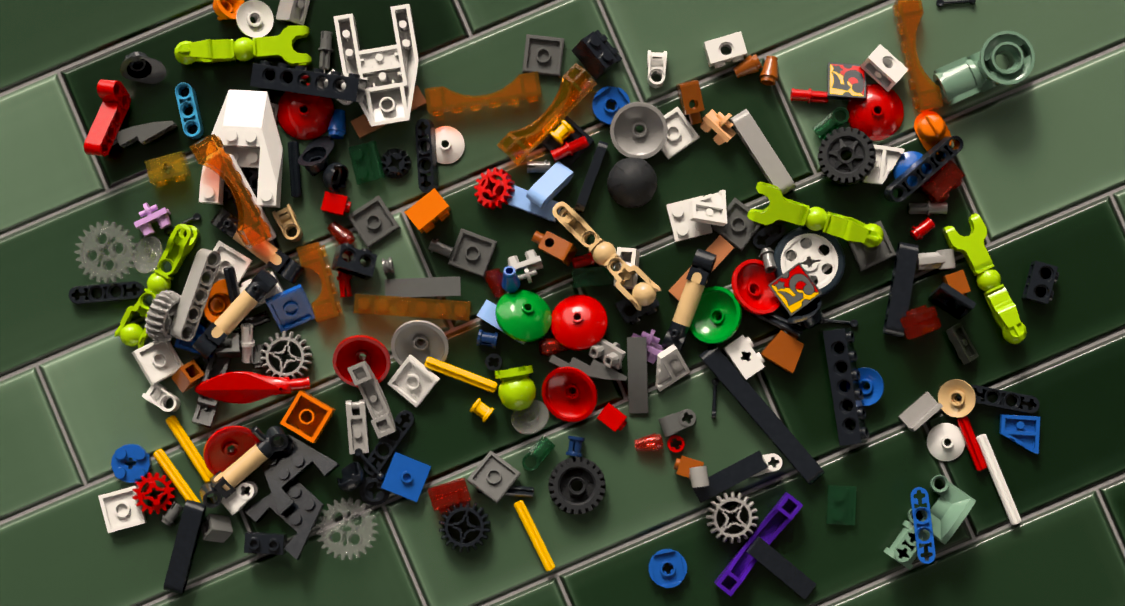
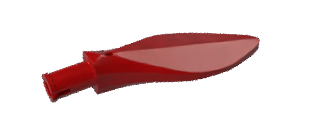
M236 371L223 373L196 385L194 390L200 395L219 401L246 404L274 395L291 394V391L310 389L309 377L290 379L289 377H270L253 372Z

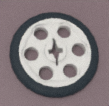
M807 226L793 229L779 241L773 255L777 270L774 272L776 279L797 263L806 261L807 257L814 261L820 260V262L811 264V268H808V265L801 264L809 276L817 278L818 283L816 286L822 292L818 297L831 292L839 284L845 270V255L839 241L833 235L822 232V230L813 231L807 228ZM803 238H808L811 241L810 248L804 249L801 247L800 242ZM821 245H827L829 248V253L826 256L821 255L818 251ZM787 251H795L796 259L794 261L786 259ZM826 263L832 266V272L828 275L822 272V266Z

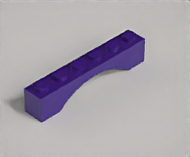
M785 492L714 583L729 596H732L757 562L746 552L757 537H760L770 545L794 518L803 504Z

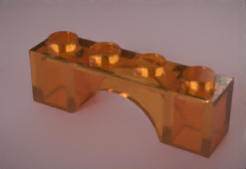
M320 242L297 247L301 266L313 269L321 279V293L311 303L316 322L319 323L341 317L339 313L342 312L341 303L336 301L335 298L337 288L335 282L331 283L330 275H333L330 264H326L325 257L328 256L325 245L322 246Z

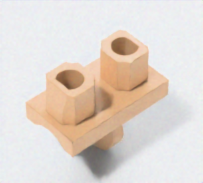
M712 109L702 118L703 122L700 128L707 133L713 129L717 133L713 139L718 145L728 142L736 134L731 128L733 124L729 121V118L732 116L730 113L724 116L721 112L717 114Z

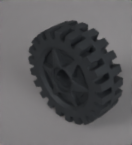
M841 127L838 130H833L830 134L828 133L826 138L822 140L818 150L819 165L823 173L830 180L842 185H851L863 181L867 175L869 176L876 162V152L870 138L864 132L852 127ZM845 152H851L852 157L849 160L845 161L842 159V155Z
M571 457L561 461L553 469L548 483L549 493L553 502L561 510L570 514L587 513L597 507L604 496L606 486L601 469L594 462L583 457ZM575 480H579L583 484L582 489L579 491H575L571 487L572 482Z

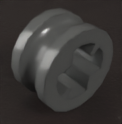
M389 257L387 260L382 258L384 274L388 275L389 272L394 274L392 257Z

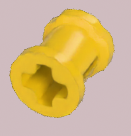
M565 120L561 122L562 124L554 132H550V135L560 145L563 144V141L570 134L575 132Z
M478 398L469 411L471 413L474 412L485 423L494 411V408L488 407Z

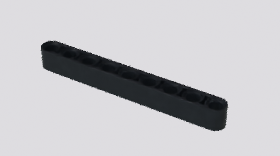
M715 344L709 346L699 355L706 366L810 486L825 474L819 464Z

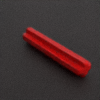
M968 416L959 417L957 423L977 471L987 468Z

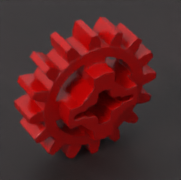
M494 167L493 171L487 169L486 175L481 173V180L476 179L479 184L474 186V189L478 191L474 196L478 198L477 201L488 209L489 207L495 210L497 206L501 209L502 203L508 204L507 198H513L510 192L515 191L511 187L515 182L511 180L512 176L503 169L499 170Z
M150 472L147 473V478L140 476L142 481H135L138 487L132 489V491L136 492L132 499L138 500L135 506L142 505L141 511L144 512L148 509V514H152L153 510H155L156 514L160 513L159 509L166 511L165 505H172L169 499L175 498L171 494V491L175 490V488L169 487L172 481H165V475L159 478L158 472L154 474V477H152ZM155 480L161 482L164 487H158ZM147 483L146 489L141 492L142 487ZM152 489L161 491L155 494V498L147 495L152 492ZM166 495L163 502L160 503V499L162 498V496ZM143 499L150 500L152 506L146 505Z

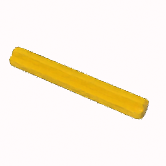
M427 357L424 366L436 372L494 393L497 388V382L432 357Z
M176 416L168 417L165 421L204 482H210V478L214 475L206 467L200 453Z
M163 449L155 451L153 453L154 458L185 501L188 499L201 503Z
M519 500L515 502L514 507L547 572L553 570L555 564L524 501Z

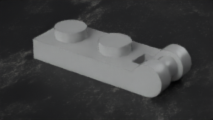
M359 399L358 402L347 400L346 416L349 453L355 454L357 448H361L363 453H370L364 399ZM360 409V415H353V410Z

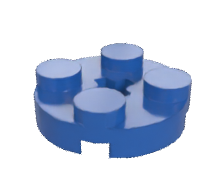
M603 87L594 96L592 102L593 113L600 122L611 125L614 115L620 108L629 104L630 99L621 88ZM607 101L611 103L616 102L614 110L606 108L608 106Z
M127 444L118 448L111 461L115 477L128 483L140 481V476L145 477L151 469L150 455L143 447L137 444ZM130 458H133V461L136 462L132 469L126 464Z
M662 549L651 557L648 565L649 575L657 585L664 588H672L679 585L686 576L687 563L678 551ZM665 563L673 565V569L670 570L669 574L662 570V567H665Z

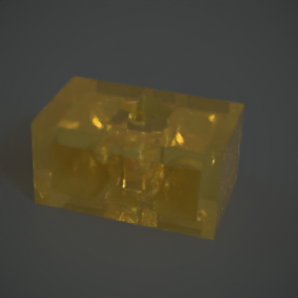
M182 151L145 161L150 183L157 187L166 186L168 181L172 180L181 182L186 180L187 176H191L186 154ZM167 166L172 168V170L169 171L170 174L164 172L167 170Z

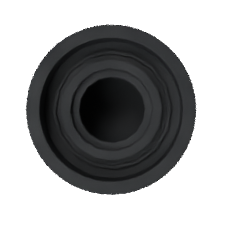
M641 158L622 159L613 166L607 180L608 192L611 198L622 207L638 208L644 206L652 199L656 192V173L651 165Z

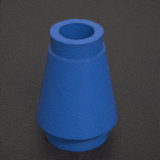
M334 110L327 130L329 137L335 139L344 138L346 134L345 111Z
M512 266L504 268L501 283L502 288L508 293L516 292L520 287V280L515 268Z

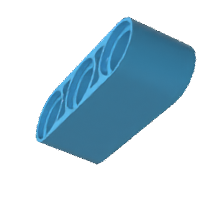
M180 83L175 88V95L183 131L190 138L198 139L203 135L204 129L196 93L188 83ZM189 88L188 96L182 97V90ZM192 106L194 108L193 113L186 115V108ZM192 125H197V132L194 134H190V127Z

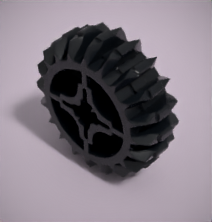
M462 500L459 501L460 507L452 503L454 510L447 507L445 510L449 515L442 513L441 517L446 520L439 521L440 525H444V528H440L439 532L446 533L441 539L443 540L448 537L449 540L446 542V546L452 542L454 544L452 550L460 546V553L463 552V547H466L467 553L470 552V546L477 550V542L483 546L484 542L481 538L488 539L484 532L491 531L490 528H485V525L491 524L490 521H484V518L488 517V513L481 515L484 508L481 507L477 511L478 503H475L472 508L470 507L471 502L469 500L466 506H463ZM464 511L461 521H450L455 513ZM470 512L478 517L481 526L470 522ZM467 517V525L473 528L467 529L463 536V528L457 525L463 524ZM449 527L455 528L460 532V541L451 535ZM468 532H480L477 538L470 542H465Z

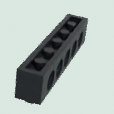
M262 60L260 64L253 63L250 86L360 103L364 101L366 80L360 79L358 74L349 73L348 77L342 76L343 72L331 71V74H325V70L313 68L312 72L307 71V67L296 66L295 69H291L289 64L278 63V67L272 66V62ZM273 72H275L274 80L271 78ZM292 74V75H293V80H292V82L290 83V82H289V76ZM308 77H310L311 82L307 86L306 80ZM327 79L328 86L325 88L324 81ZM343 82L346 83V88L344 91L341 88Z
M851 328L823 331L839 445L845 446L868 442L869 431L865 427L864 420L866 419V411L862 407L863 391L859 387L860 372L856 366L858 356L853 346L855 342L854 333L851 331ZM840 343H842L845 348L843 353H841L838 349ZM843 362L847 365L846 372H843L841 369ZM846 381L850 384L849 391H846L844 388ZM848 401H851L853 404L852 410L847 408ZM851 420L856 423L855 429L850 427Z

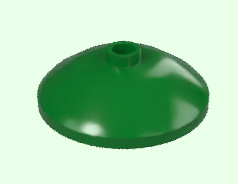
M718 286L704 289L690 326V330L696 338L705 343L718 344L734 335L742 317L741 305L734 296V293ZM721 314L722 318L718 320V316Z
M518 289L513 293L507 292L499 299L496 305L495 316L499 327L505 334L515 340L523 342L536 341L542 338L551 326V310L545 300L534 292Z

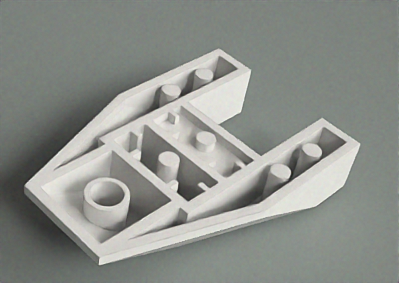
M410 4L390 7L397 45L361 51L354 15L334 16L343 74L348 77L349 73L358 74L360 79L366 80L363 103L359 102L371 127L410 120L419 64Z
M229 90L206 146L200 180L199 202L223 205L225 167H227L223 158L233 154L239 167L259 168L257 205L260 207L280 208L283 147L268 92Z

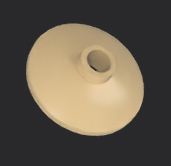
M952 379L941 386L938 392V403L943 405L941 409L947 415L956 418L964 417L973 410L976 403V395L973 388L967 382L960 379ZM957 394L961 395V401L957 400Z

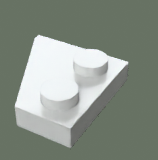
M874 145L876 162L869 176L867 175L862 182L882 185L905 149Z
M674 344L657 354L655 386L659 392L690 372Z

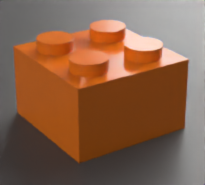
M434 188L404 213L422 234L424 231L426 233L430 232L435 227L434 223L439 219L441 221L446 219L450 215L449 211L451 208Z
M300 390L280 424L308 441L316 443L335 409L307 392Z

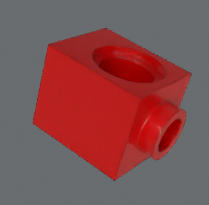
M325 191L321 210L345 217L346 213L350 212L352 202H349L350 198L348 196Z
M610 403L597 416L601 422L614 432L617 429L621 431L627 424V421H625L627 416Z

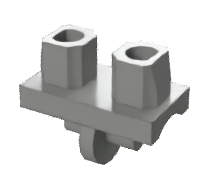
M534 249L525 252L527 259L525 261L519 262L517 256L508 258V266L515 268L519 280L527 278L528 283L532 282V276L537 275L536 270L543 268L540 255L537 256Z
M602 338L599 343L591 346L589 356L594 359L599 358L603 360L604 365L609 368L614 367L617 370L622 368V360L626 352L620 349V344L617 342L612 344Z

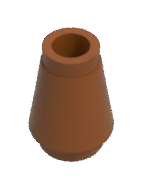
M755 54L753 56L749 55L736 65L733 70L739 78L759 72V69L763 67Z
M766 57L759 76L762 84L772 86L778 81L777 57Z

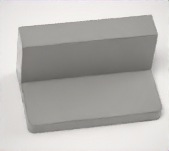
M280 0L276 19L279 21H289L296 25H304L310 0Z
M926 392L901 413L898 418L910 431H916L939 411L943 405L937 403L930 393Z

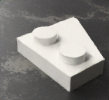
M720 190L718 193L708 194L703 198H697L689 202L690 221L725 226L727 224L725 190Z

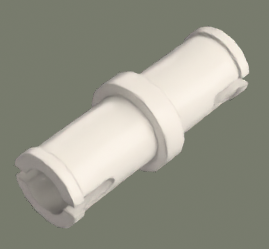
M251 323L241 324L240 346L242 347L241 361L243 363L254 362L253 347L255 346V340H253V324Z

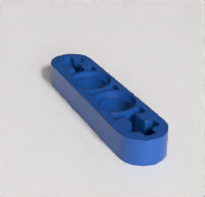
M917 487L910 494L917 556L922 563L929 564L934 561L936 555L929 496L924 488ZM917 490L925 494V497L922 498V504L926 503L927 507L915 509L914 504L919 505L918 499L914 498ZM917 511H926L927 519L919 521L916 518ZM923 529L930 533V537L926 541H922L918 537L919 531ZM931 542V547L927 546L928 552H932V556L929 557L928 561H925V558L921 557V553H924V547L919 548V543L927 544Z

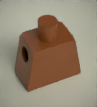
M693 80L677 84L676 87L683 114H689L691 125L702 123L700 111H704L705 108L699 81ZM691 100L695 101V106L693 108H690L689 102Z
M536 231L532 237V241L539 244L538 248L542 252L567 266L570 265L572 258H574L578 251L572 243L549 231L545 235Z
M779 331L760 354L787 372L793 373L804 344L797 340L798 336L789 332L786 334L783 331Z

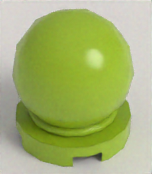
M532 365L494 371L495 378L502 381L498 387V396L504 406L513 411H522L533 403L536 387L533 380L528 377L530 373H533Z

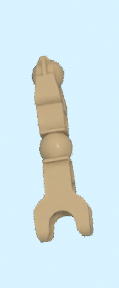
M565 202L555 204L552 210L554 217L578 241L589 249L597 264L609 270L617 280L615 283L616 288L630 300L634 307L641 311L642 306L652 304L656 299V292H660L661 288L639 267L629 266L616 254L613 244L601 239L589 224ZM590 236H595V242L588 245L587 239ZM620 262L622 267L619 271L615 272L613 267L616 263ZM637 273L645 282L635 285L631 295L625 289L624 284L626 280H630L631 275Z

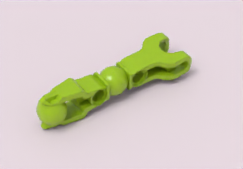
M304 25L287 26L278 36L253 38V40L242 37L236 41L234 39H206L197 42L182 41L177 44L174 55L179 63L185 65L194 62L215 63L236 59L248 61L254 57L255 59L281 58L292 67L305 66L312 63V58L307 53H297L293 50V44L297 39L307 37L310 29Z
M758 182L756 185L758 193L768 197L770 204L763 210H749L747 217L752 221L769 225L776 220H783L797 225H806L807 228L813 231L822 230V232L847 241L861 242L863 245L872 248L878 246L883 241V230L877 224H865L852 217L829 211L826 212L820 207L810 208L809 205L785 198L780 188L776 185L765 182Z
M974 213L969 217L971 227L969 236L959 235L952 226L944 227L943 234L948 246L956 252H961L974 276L977 275V284L980 289L985 291L983 294L994 319L1002 329L1004 339L1011 344L1021 343L1027 334L1026 326L1020 321L1016 305L1011 300L1004 285L1001 284L1000 274L993 269L994 264L984 245L987 228L980 215Z
M178 224L174 228L168 239L166 249L158 262V269H155V273L151 274L148 278L147 288L144 289L145 293L140 296L134 306L127 308L120 326L115 331V337L120 336L122 343L126 346H137L138 349L144 346L148 337L146 328L143 330L140 325L129 322L136 311L141 316L147 318L149 305H147L146 299L148 296H152L155 299L156 295L161 291L170 290L171 280L174 279L172 276L178 272L199 237V230L195 226ZM167 262H170L172 265L170 272H166L164 269Z

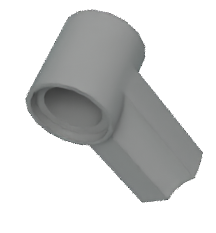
M954 249L919 253L916 263L918 270L956 268Z
M707 466L689 468V480L691 481L692 488L709 486Z

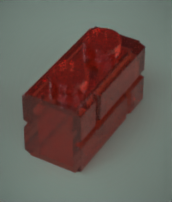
M950 160L919 188L933 202H944L949 197V192L952 188L956 189L962 184V178L965 174Z
M926 305L912 309L906 312L907 316L900 319L903 328H905V335L909 340L941 327L940 320L937 318L938 314L933 306L927 308Z
M465 477L427 489L433 510H439V513L446 512V509H450L449 506L457 504L459 508L460 502L465 506L467 501L472 499Z

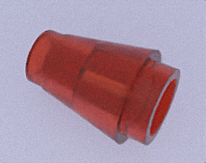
M335 221L327 228L338 245L343 243L353 244L356 239L353 236V232Z
M500 268L486 271V277L484 278L494 294V298L503 296L505 294V290L501 286L503 272L500 271Z
M554 338L539 340L540 354L546 357L568 350V348L562 346Z
M656 432L634 440L636 451H659V449H663L662 435L656 434Z

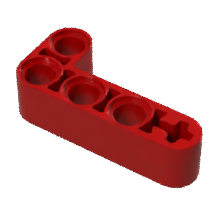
M101 79L97 84V93L103 102L84 142V151L87 155H108L131 103L130 94L120 81Z

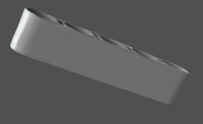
M745 109L730 118L729 120L733 124V128L769 184L778 186L783 196L795 189L794 181L749 111Z
M202 248L196 253L170 327V334L176 339L188 342L196 334L221 262V256L217 251Z

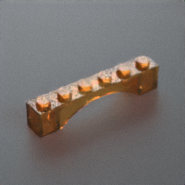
M896 0L892 8L894 16L898 18L896 27L898 34H901L902 37L900 46L902 53H905L906 56L904 65L910 75L908 84L914 94L912 98L913 107L917 109L918 113L940 109L944 106L940 87L924 72L916 51V31L924 13L921 0Z
M575 63L563 75L558 93L549 108L528 126L510 131L497 144V147L512 162L519 166L597 84L596 81L583 67Z
M538 72L519 74L503 89L487 95H463L451 91L444 86L424 89L427 110L433 116H442L447 111H451L452 114L461 113L463 109L470 108L471 111L480 110L482 106L489 105V108L501 106L500 103L508 102V105L520 103L519 100L527 99V102L538 101V97H542Z
M212 134L189 146L198 163L217 173L230 188L238 209L237 232L245 247L253 248L270 238V227L261 218V211L256 204L254 205L251 200L252 195L241 182L242 177L237 170L235 171L230 155L225 153L222 148L223 143L221 139Z
M355 294L354 313L470 322L472 303L470 301Z

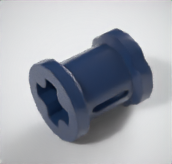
M479 329L476 345H486L496 349L499 332L489 333Z
M568 436L569 447L565 455L582 457V442L585 441V438Z

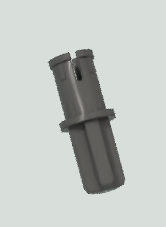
M321 31L320 48H318V51L320 52L319 68L323 70H329L330 57L333 52V32Z
M927 201L926 203H909L908 206L909 214H926L927 216H930V214H947L948 210L947 202L930 203V201Z

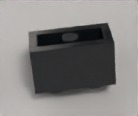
M599 30L593 31L581 39L572 50L595 80L607 73L615 63H619L622 60L616 47L613 48L607 41L606 35H602Z

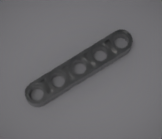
M947 136L941 139L886 187L884 191L885 199L889 202L904 201L963 149V140L959 136ZM951 140L954 143L953 149H951L949 145ZM937 152L940 155L939 161H937L935 158ZM923 164L926 167L925 173H922L921 167ZM909 176L912 179V184L910 186L907 183V179ZM894 189L898 191L897 198L893 196Z
M898 243L883 334L897 337L904 336L919 245Z
M187 499L184 505L164 582V590L183 595L186 589L206 512V506L203 503Z

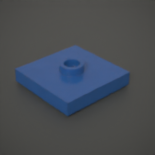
M301 284L265 299L281 333L317 318Z
M395 452L381 488L417 502L431 466Z

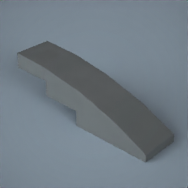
M173 121L152 122L118 131L112 146L119 143L121 147L125 148L138 140L143 145H146L178 126Z
M461 277L385 280V299L461 296Z
M627 337L629 413H648L647 337Z
M215 351L213 357H210L203 381L223 373H228L231 358H217ZM199 394L192 423L211 428L219 400Z
M554 355L549 360L550 363L559 367L577 368L589 377L626 381L628 378L593 359L590 366L574 357L570 363Z

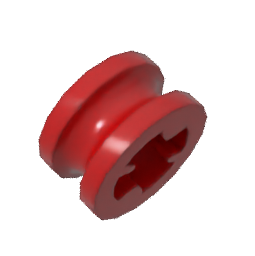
M678 435L671 436L667 441V447L675 453L682 451L685 445L683 438ZM676 438L677 441H681L679 449L671 447L672 439Z

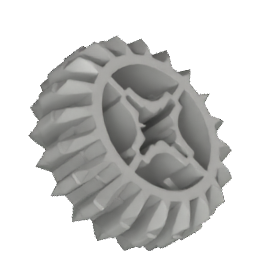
M165 290L157 294L155 299L152 300V304L147 312V318L145 319L148 337L159 342L170 341L171 338H174L170 334V327L181 295L171 290Z
M282 331V337H280L279 333H275L276 340L269 337L268 339L271 344L266 342L263 344L268 349H261L260 351L266 354V357L260 358L261 361L266 360L267 362L262 365V368L269 367L265 373L269 375L273 372L272 377L290 378L292 376L293 379H298L296 374L303 377L304 374L301 370L309 371L305 364H312V361L306 359L313 356L312 353H306L311 347L303 346L307 340L303 339L299 342L301 335L298 334L294 338V332L292 331L289 333V337H287L286 331ZM287 341L282 351H273L277 344ZM293 343L299 347L301 357L293 354ZM289 352L288 355H291V357L295 358V360L287 359L286 362H284V359L281 356H278L277 354L283 355ZM271 356L279 359L280 371L274 367ZM290 363H300L294 371L286 373Z
M731 491L730 497H728L727 493L723 492L724 499L717 495L716 499L719 502L716 503L713 500L710 502L715 506L714 509L707 508L709 512H712V515H706L707 519H712L711 522L707 523V526L714 525L710 532L718 531L715 536L717 539L723 535V542H726L727 537H729L730 543L733 544L736 537L737 542L740 543L741 535L748 539L745 533L747 531L750 534L754 533L749 528L750 526L757 527V524L752 522V520H758V516H752V513H756L757 509H750L754 502L751 501L747 504L748 496L741 499L742 493L739 492L737 497H735L734 491ZM730 501L739 502L732 510H727L722 506ZM743 507L747 511L746 524L740 519ZM718 511H720L725 517L721 528L718 526L716 520ZM724 511L731 514L735 512V518H737L736 520H738L740 523H737L736 521L729 522V517L726 513H724ZM731 525H738L742 528L736 533L725 532Z

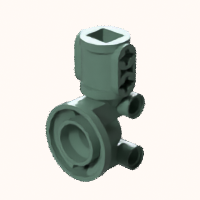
M998 32L986 40L981 51L934 70L933 81L942 101L951 106L981 92L988 91L998 86L997 84L1005 86L1015 85L1023 81L1031 73L1035 63L1034 49L1029 40L1017 32ZM997 55H1005L1010 63L1006 70L997 66L995 62Z
M937 475L930 480V488L940 497L934 503L930 512L933 537L945 545L966 518L976 500L950 483L945 476ZM936 479H941L944 482V487L941 490L936 489L934 486ZM912 508L907 514L909 522L907 520L903 522L904 528L892 545L884 549L886 554L910 571L914 567L912 563L917 557L916 541L910 542L911 537L908 534L915 533ZM919 510L922 514V518L919 521H925L927 519V512ZM923 529L919 531L918 537L920 540L926 541L929 539L930 533ZM904 540L907 544L914 546L912 550L907 545L902 544ZM919 543V548L925 546V544ZM898 548L903 550L904 548H906L907 550L905 552L908 555V558L904 556L899 558V553L896 549Z

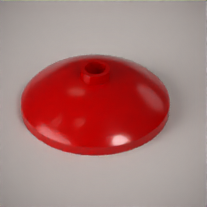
M285 92L279 100L277 116L281 127L287 134L299 140H313L327 132L335 109L331 98ZM302 107H307L306 113L301 112Z
M880 84L866 85V100H849L846 115L850 127L864 132L871 141H881L891 137L900 128L904 117V107L900 97L894 90L890 89L887 92ZM875 107L880 109L879 114L874 112Z
M750 259L736 267L732 275V290L743 308L757 315H766L775 311L781 304L768 287L776 279L775 273H766L763 261Z
M573 295L567 297L552 312V334L562 346L568 349L585 350L591 348V346L601 341L607 331L608 318L606 311L600 302L590 296ZM576 316H581V319L575 320L574 318Z
M355 335L348 337L338 344L333 354V367L336 374L341 380L351 386L355 385L347 368L366 361L379 383L385 379L390 370L391 359L387 348L380 341L370 336Z
M557 368L547 375L542 385V398L545 406L554 416L568 422L581 421L587 418L596 407L598 398L596 387L591 378L577 368Z
M227 426L211 435L204 447L203 457L206 467L213 475L220 470L222 472L225 471L259 442V439L250 429L242 426ZM230 445L233 446L232 449H227L228 446H230Z

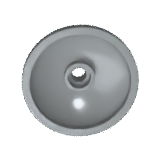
M633 102L620 108L614 115L610 126V135L614 146L621 154L629 158L646 159L654 156L664 146L668 134V126L664 115L655 106L645 102ZM639 125L642 126L643 131L638 132L636 130V127Z
M413 320L404 323L395 331L391 341V351L394 359L400 365L403 364L410 354L424 365L427 357L444 362L448 355L449 343L445 333L437 325L424 320Z

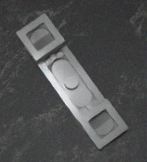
M363 361L348 367L347 369L355 386H358L373 419L371 423L378 439L396 432L388 402L367 362Z

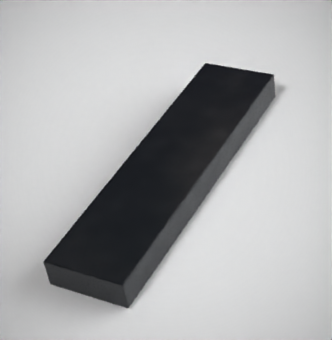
M759 450L708 477L709 486L696 487L693 490L700 503L767 469L768 465Z
M757 537L746 551L803 599H806L817 585L760 537Z

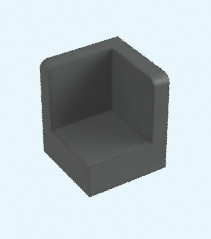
M231 333V338L226 339L216 349L217 358L241 357L239 333Z
M209 513L203 520L201 527L203 540L224 543L233 533L230 517Z

